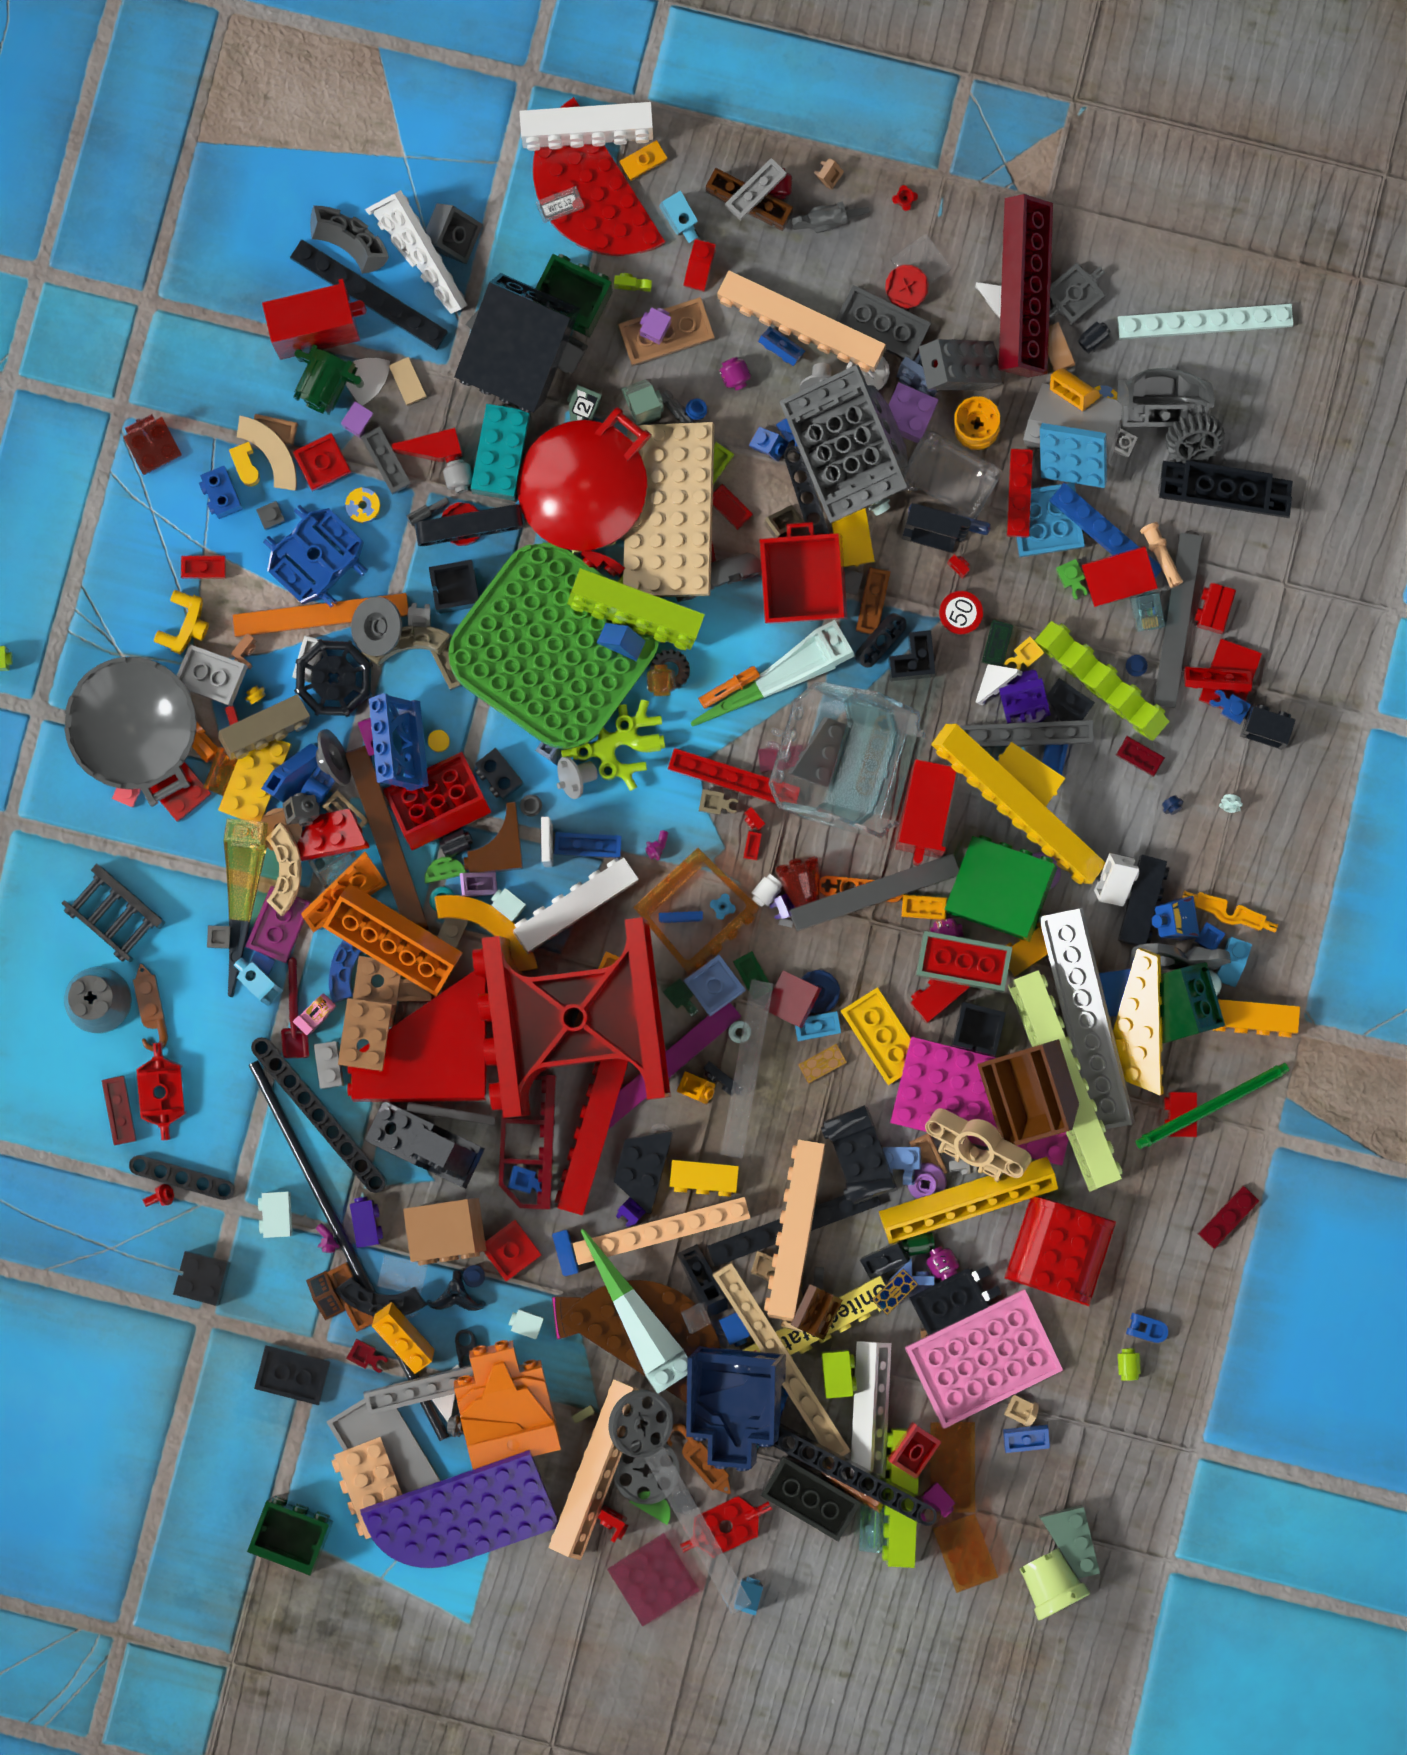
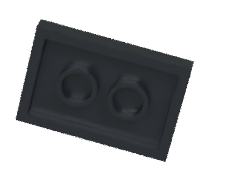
M265 1345L254 1389L320 1405L331 1362Z

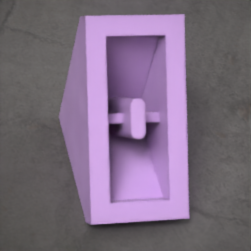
M496 872L460 873L462 896L495 895L497 892Z

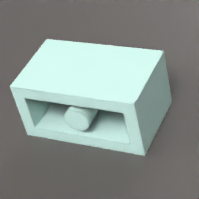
M291 1192L262 1193V1198H258V1209L262 1211L263 1220H259L260 1234L263 1233V1238L293 1236Z

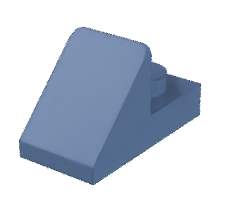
M912 1258L888 1280L889 1283L904 1269L911 1276V1278L907 1274L904 1276L905 1283H911L914 1280L918 1285H934V1276H929L928 1271H916V1276H912ZM897 1277L894 1280V1285H901L903 1283L901 1277Z

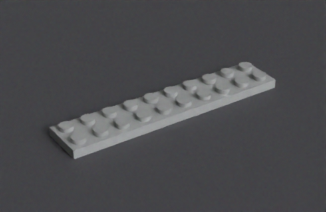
M1083 907L1040 916V924L1068 1037L1073 1046V1049H1071L1073 1058L1077 1057L1080 1063L1081 1070H1079L1081 1078H1085L1088 1083L1089 1091L1087 1093L1089 1098L1093 1099L1096 1103L1098 1111L1095 1113L1097 1118L1102 1120L1105 1129L1132 1125L1135 1123Z

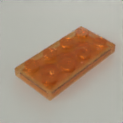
M930 1422V1434L941 1441V1444L930 1459V1486L937 1481L955 1502L952 1512L975 1513V1422H957L945 1429L942 1428L940 1422Z

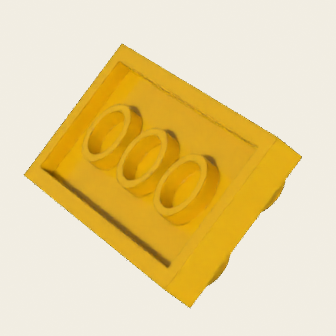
M275 739L269 742L265 748L261 750L254 749L244 758L238 759L218 811L259 826L272 797L261 788L272 771L286 761L291 744L282 740L276 741Z
M877 987L840 1012L887 1085H890L902 1076L911 1038Z

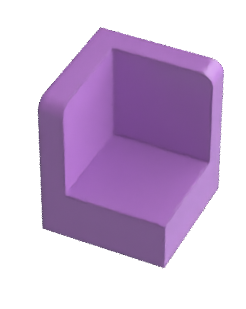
M355 401L342 420L341 425L361 439V436L365 433L364 428L373 416V413Z

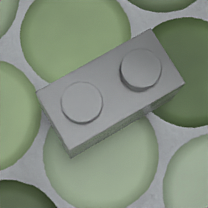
M338 1042L314 1044L320 1089L344 1086L342 1065H338L340 1053Z

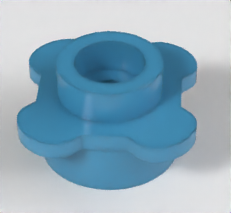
M722 894L721 898L710 902V907L715 910L717 919L722 920L729 913L733 914L736 910L735 905L731 904L728 894Z

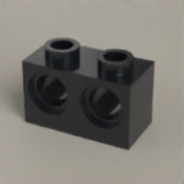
M496 747L475 763L478 768L475 770L476 774L482 781L487 779L491 784L488 789L496 799L499 796L503 800L524 784ZM489 761L497 764V768L493 772L485 770V765ZM503 778H507L511 782L507 789H501L498 786L499 781Z

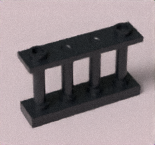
M96 863L91 869L95 874L93 876L94 880L72 905L64 900L61 903L66 907L63 911L72 919L75 917L79 918L115 950L113 954L122 962L125 960L132 962L133 958L128 955L130 950L150 928L153 929L156 926L161 929L166 922ZM106 883L112 888L109 891V896L87 919L78 910L100 885L103 886ZM123 898L128 902L127 908L111 927L103 933L95 924L117 899ZM141 913L145 917L142 920L143 923L120 948L111 939L133 914Z

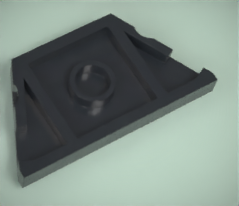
M674 1131L626 1138L624 1141L614 1183L649 1214L653 1211Z

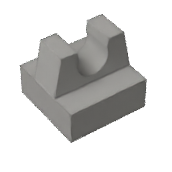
M412 603L408 609V626L431 627L430 604H425V608H417V603Z

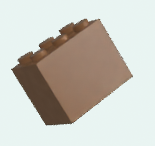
M479 1198L403 1209L410 1261H418V1266L438 1263L437 1258H439L440 1262L459 1260L458 1255H461V1259L479 1257L480 1252L486 1251Z

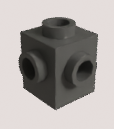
M298 793L283 803L287 825L299 824L300 826H308L320 816V806L316 802L315 795Z

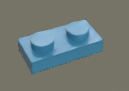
M837 1011L808 1017L802 1029L795 1026L797 1041L841 1034Z

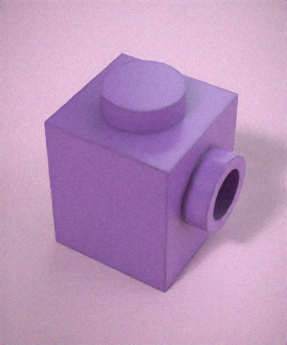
M651 308L649 313L645 312L640 322L642 324L640 336L660 345L671 324L669 313L661 308H657V310Z

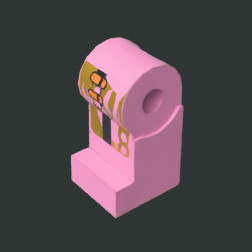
M323 993L293 1023L306 1035H311L335 1009L336 1005Z

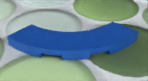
M344 940L334 953L329 973V991L334 1004L353 997L351 985L352 971L356 960L362 953L361 950Z

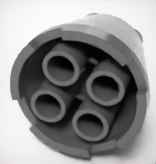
M92 967L79 972L69 982L64 996V1005L70 1020L80 1029L97 1034L116 1029L129 1014L132 1003L131 991L127 982L115 971L104 967ZM96 995L97 999L93 1000V1004L86 1000Z

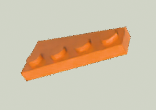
M365 851L301 913L313 933L323 927L337 900L349 883L368 895L374 894L387 885L385 879Z

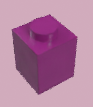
M937 1481L920 1495L923 1499L938 1506L941 1510V1516L944 1518L954 1510L953 1505L955 1502Z

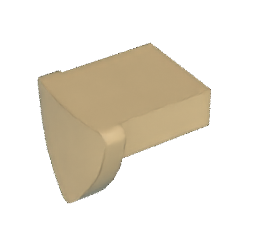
M1012 1395L1004 1415L1022 1423L1023 1427H1030L1037 1417L1039 1404L1036 1402L1032 1404L1016 1395Z

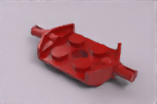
M162 1042L152 1043L154 1057L136 1069L140 1115L142 1119L158 1125V1128L160 1127L161 1140H171L170 1124L186 1114L181 1075L182 1065L164 1058ZM157 1086L165 1088L166 1094L163 1098L156 1097L154 1090Z
M736 1496L695 1516L692 1539L680 1544V1547L683 1548V1553L694 1547H699L714 1559L726 1551L755 1537L757 1538L760 1515L772 1510L769 1502L767 1501L758 1507H753L740 1496ZM723 1520H729L733 1526L730 1532L725 1533L720 1530L719 1525Z

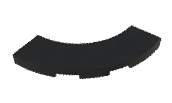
M353 1276L334 1289L339 1297L351 1307L371 1316H375L378 1311L391 1302L404 1316L416 1312L427 1305L415 1287L400 1294L383 1295L366 1289Z

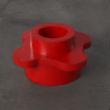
M902 185L899 187L897 195L892 197V202L900 205L904 211H909L911 204L917 201L918 194L906 185Z

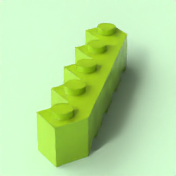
M1051 621L1034 640L1037 645L1050 658H1055L1072 677L1084 683L1085 688L1098 699H1103L1119 717L1131 723L1133 729L1153 741L1170 722L1164 715L1166 713L1165 710L1158 704L1153 706L1146 702L1140 695L1142 691L1134 684L1129 686L1117 676V669L1108 663L1106 666L1099 662L1093 655L1094 650L1085 643L1081 645L1074 641L1069 635L1071 631L1064 624L1057 625Z

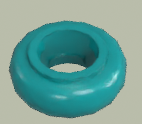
M441 886L432 891L429 903L434 911L437 912L434 897L440 894L455 895L452 889Z

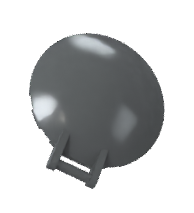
M141 657L114 658L97 665L86 673L77 683L78 685L69 697L65 710L64 729L66 740L73 757L87 774L108 786L120 789L141 788L151 807H154L158 804V801L181 788L186 789L191 786L181 765L187 758L195 739L196 712L190 693L179 677L165 666ZM176 774L178 778L176 782L153 794L151 787Z

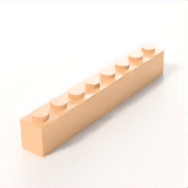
M728 271L717 292L718 299L724 306L729 308L734 306L740 309V313L748 317L753 315L759 318V321L764 325L771 326L772 324L779 327L778 330L783 334L796 335L799 341L808 345L813 343L818 346L817 348L826 354L832 352L838 355L837 358L845 363L851 361L859 365L860 369L864 372H869V370L875 372L886 350V344L731 271Z
M798 1140L797 1146L793 1145L791 1158L795 1160L794 1166L789 1167L787 1180H791L790 1189L786 1188L784 1193V1202H787L786 1211H781L780 1223L783 1224L782 1232H778L776 1239L779 1251L778 1254H774L772 1267H776L774 1276L770 1275L768 1289H772L770 1298L766 1297L764 1311H768L769 1318L792 1321L797 1312L825 1152V1144Z
M745 1197L592 1239L602 1252L609 1257L750 1219ZM585 1240L572 1243L578 1265L594 1261Z
M614 1379L608 1390L605 1403L600 1410V1416L592 1431L590 1442L584 1452L583 1460L576 1473V1478L568 1493V1499L560 1514L559 1522L549 1545L550 1549L581 1560L623 1453L615 1447L609 1435L608 1423L611 1411L617 1401L631 1391L640 1390ZM626 1404L623 1407V1415L630 1413L631 1405ZM624 1425L617 1429L618 1437H622L625 1434L626 1428Z

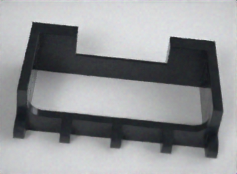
M912 503L902 539L952 553L955 541L963 542L965 540L971 520Z

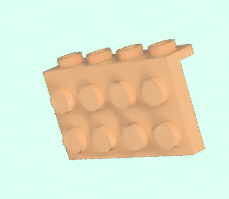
M381 1437L334 1454L335 1459L331 1460L335 1473L340 1472L343 1479L339 1481L343 1494L348 1493L350 1502H347L350 1513L351 1515L356 1514L358 1523H355L359 1536L364 1535L365 1539L371 1536L363 1521L360 1509L402 1495Z

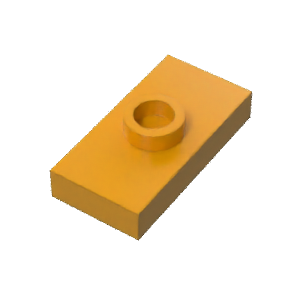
M655 140L620 160L619 163L628 179L632 181L664 163L668 158L658 141Z
M903 895L901 917L932 920L946 919L945 906L947 898Z

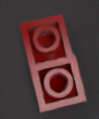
M594 551L581 552V557L584 558L583 562L590 568L594 567L599 570L604 564L606 566L604 569L611 576L617 575L621 578L625 567L612 558Z

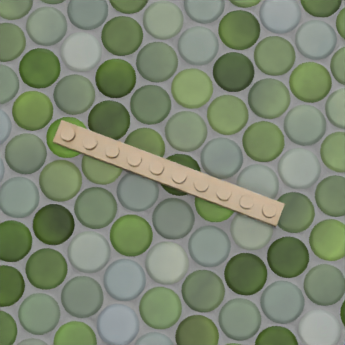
M730 1262L713 1273V1277L760 1351L786 1354V1379L782 1385L819 1444L842 1456L851 1452L733 1264ZM828 1457V1458L830 1459L831 1463H833V1462H834L833 1458Z

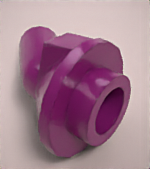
M660 831L658 842H646L647 847L645 851L651 860L654 858L657 861L660 860L669 834L667 831Z
M323 1223L319 1224L316 1230L323 1238L317 1248H321L323 1253H335V1249L340 1248L339 1244L333 1239L332 1233Z

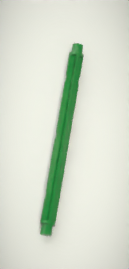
M1286 1063L1279 1066L1275 1065L1258 1076L1147 1134H1143L1141 1138L1135 1141L1139 1149L1146 1146L1149 1147L1262 1086L1283 1077V1074L1289 1072L1288 1065Z

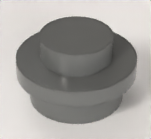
M526 795L520 802V809L524 815L533 817L540 813L542 802L535 795Z

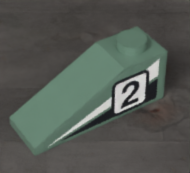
M577 385L575 390H571L567 402L570 403V422L576 420L593 421L602 401V395Z

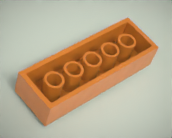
M350 883L340 895L323 925V928L434 996H437L463 954L460 950Z

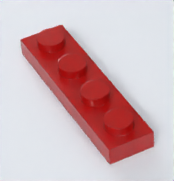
M1010 450L1006 537H1029L1033 450Z

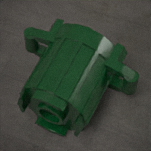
M316 345L311 347L309 353H305L300 349L296 350L294 354L298 361L307 363V366L297 384L293 398L297 401L300 398L307 403L306 406L322 414L325 411L330 415L347 382L356 385L358 388L364 386L361 377L355 375L358 368L355 367L356 364L349 360L346 362L335 355L317 349L318 346Z

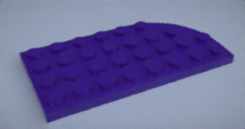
M530 1450L360 1509L363 1521L375 1544L394 1560L419 1568H440L453 1565L556 1529L559 1522Z

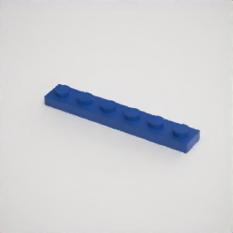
M1065 483L1049 499L1054 506L1111 555L1139 548V546ZM1149 556L1156 578L1162 568L1160 564Z

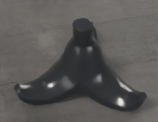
M453 1271L452 1280L449 1282L444 1293L437 1300H427L426 1303L436 1310L447 1309L456 1304L468 1311H477L485 1306V1302L477 1303L473 1301L467 1294L461 1280L462 1272Z

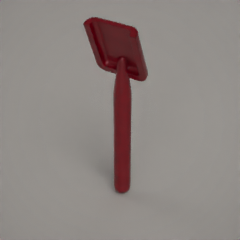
M291 957L288 960L289 1020L291 1028H283L281 1030L283 1058L309 1057L308 1035L293 1023L298 1017L297 960Z

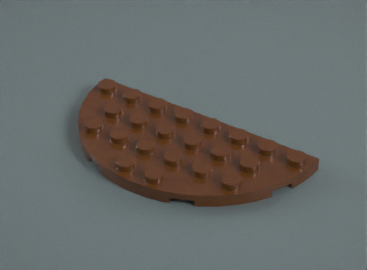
M626 1280L682 1347L687 1357L698 1347L721 1348L719 1339L709 1319L687 1296L660 1283L645 1280ZM606 1285L594 1289L578 1300L560 1320L562 1323L645 1376ZM687 1376L665 1389L685 1403H687Z

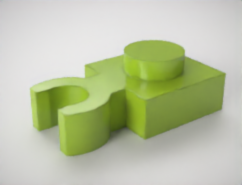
M620 273V276L615 275L614 289L651 292L652 280L637 279L629 273Z

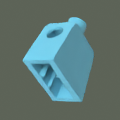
M681 190L661 202L659 208L676 235L683 233L688 243L700 237L694 228L698 221ZM679 217H684L687 222L685 224L680 223Z
M240 958L233 965L240 973L237 978L267 1006L283 992V989L254 962L248 963L243 958Z

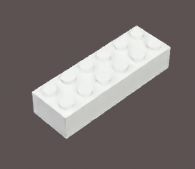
M651 102L519 111L523 148H527L529 151L540 150V147L560 149L562 146L571 145L572 148H580L584 144L604 146L605 143L614 142L615 145H624L627 141L647 143L649 140H653Z

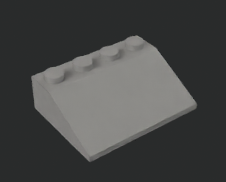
M1042 383L1024 434L1023 441L1025 446L1040 449V427L1042 423L1106 433L1107 465L1110 466L1121 427L1122 403L1115 399L1100 396L1088 408L1081 411L1051 391L1050 384Z

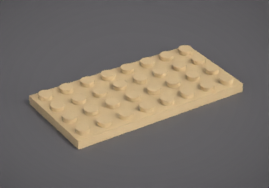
M713 422L637 425L642 430H647L652 434L639 451L647 472L648 488L642 513L624 537V585L657 597L710 596L715 425ZM627 429V437L635 442L638 437Z

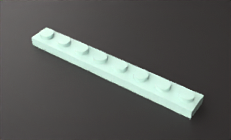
M1292 304L1118 316L1119 340L1287 328L1293 326Z

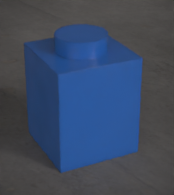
M736 1312L719 1319L730 1345L734 1343L735 1347L748 1342L746 1338L750 1334Z

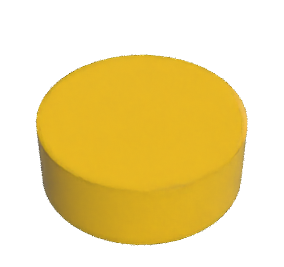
M435 730L428 736V745L434 752H443L449 747L450 738L446 732Z

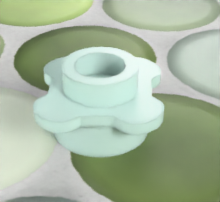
M883 499L868 509L873 511L875 516L882 514L890 508L888 503L890 499Z
M1226 794L1221 799L1222 803L1219 804V807L1226 812L1235 813L1241 810L1240 807H1242L1243 803L1240 797Z

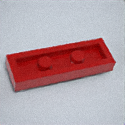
M1185 667V687L1235 690L1239 692L1251 691L1252 689L1251 671Z

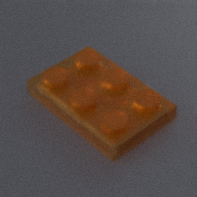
M975 1513L933 1528L956 1593L998 1578Z

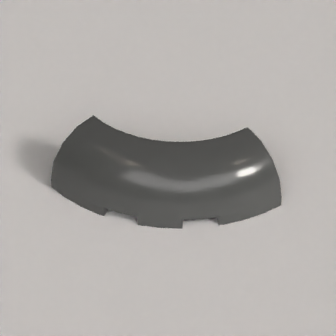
M313 205L310 221L312 239L330 242L344 249L355 259L362 274L371 273L385 265L389 258L387 250L378 236L375 237L367 229L368 225L356 217L350 218L340 214L341 210Z
M743 553L712 562L710 591L714 590V587L750 579L762 572L760 560L754 554ZM698 596L676 597V600L681 602L692 600Z

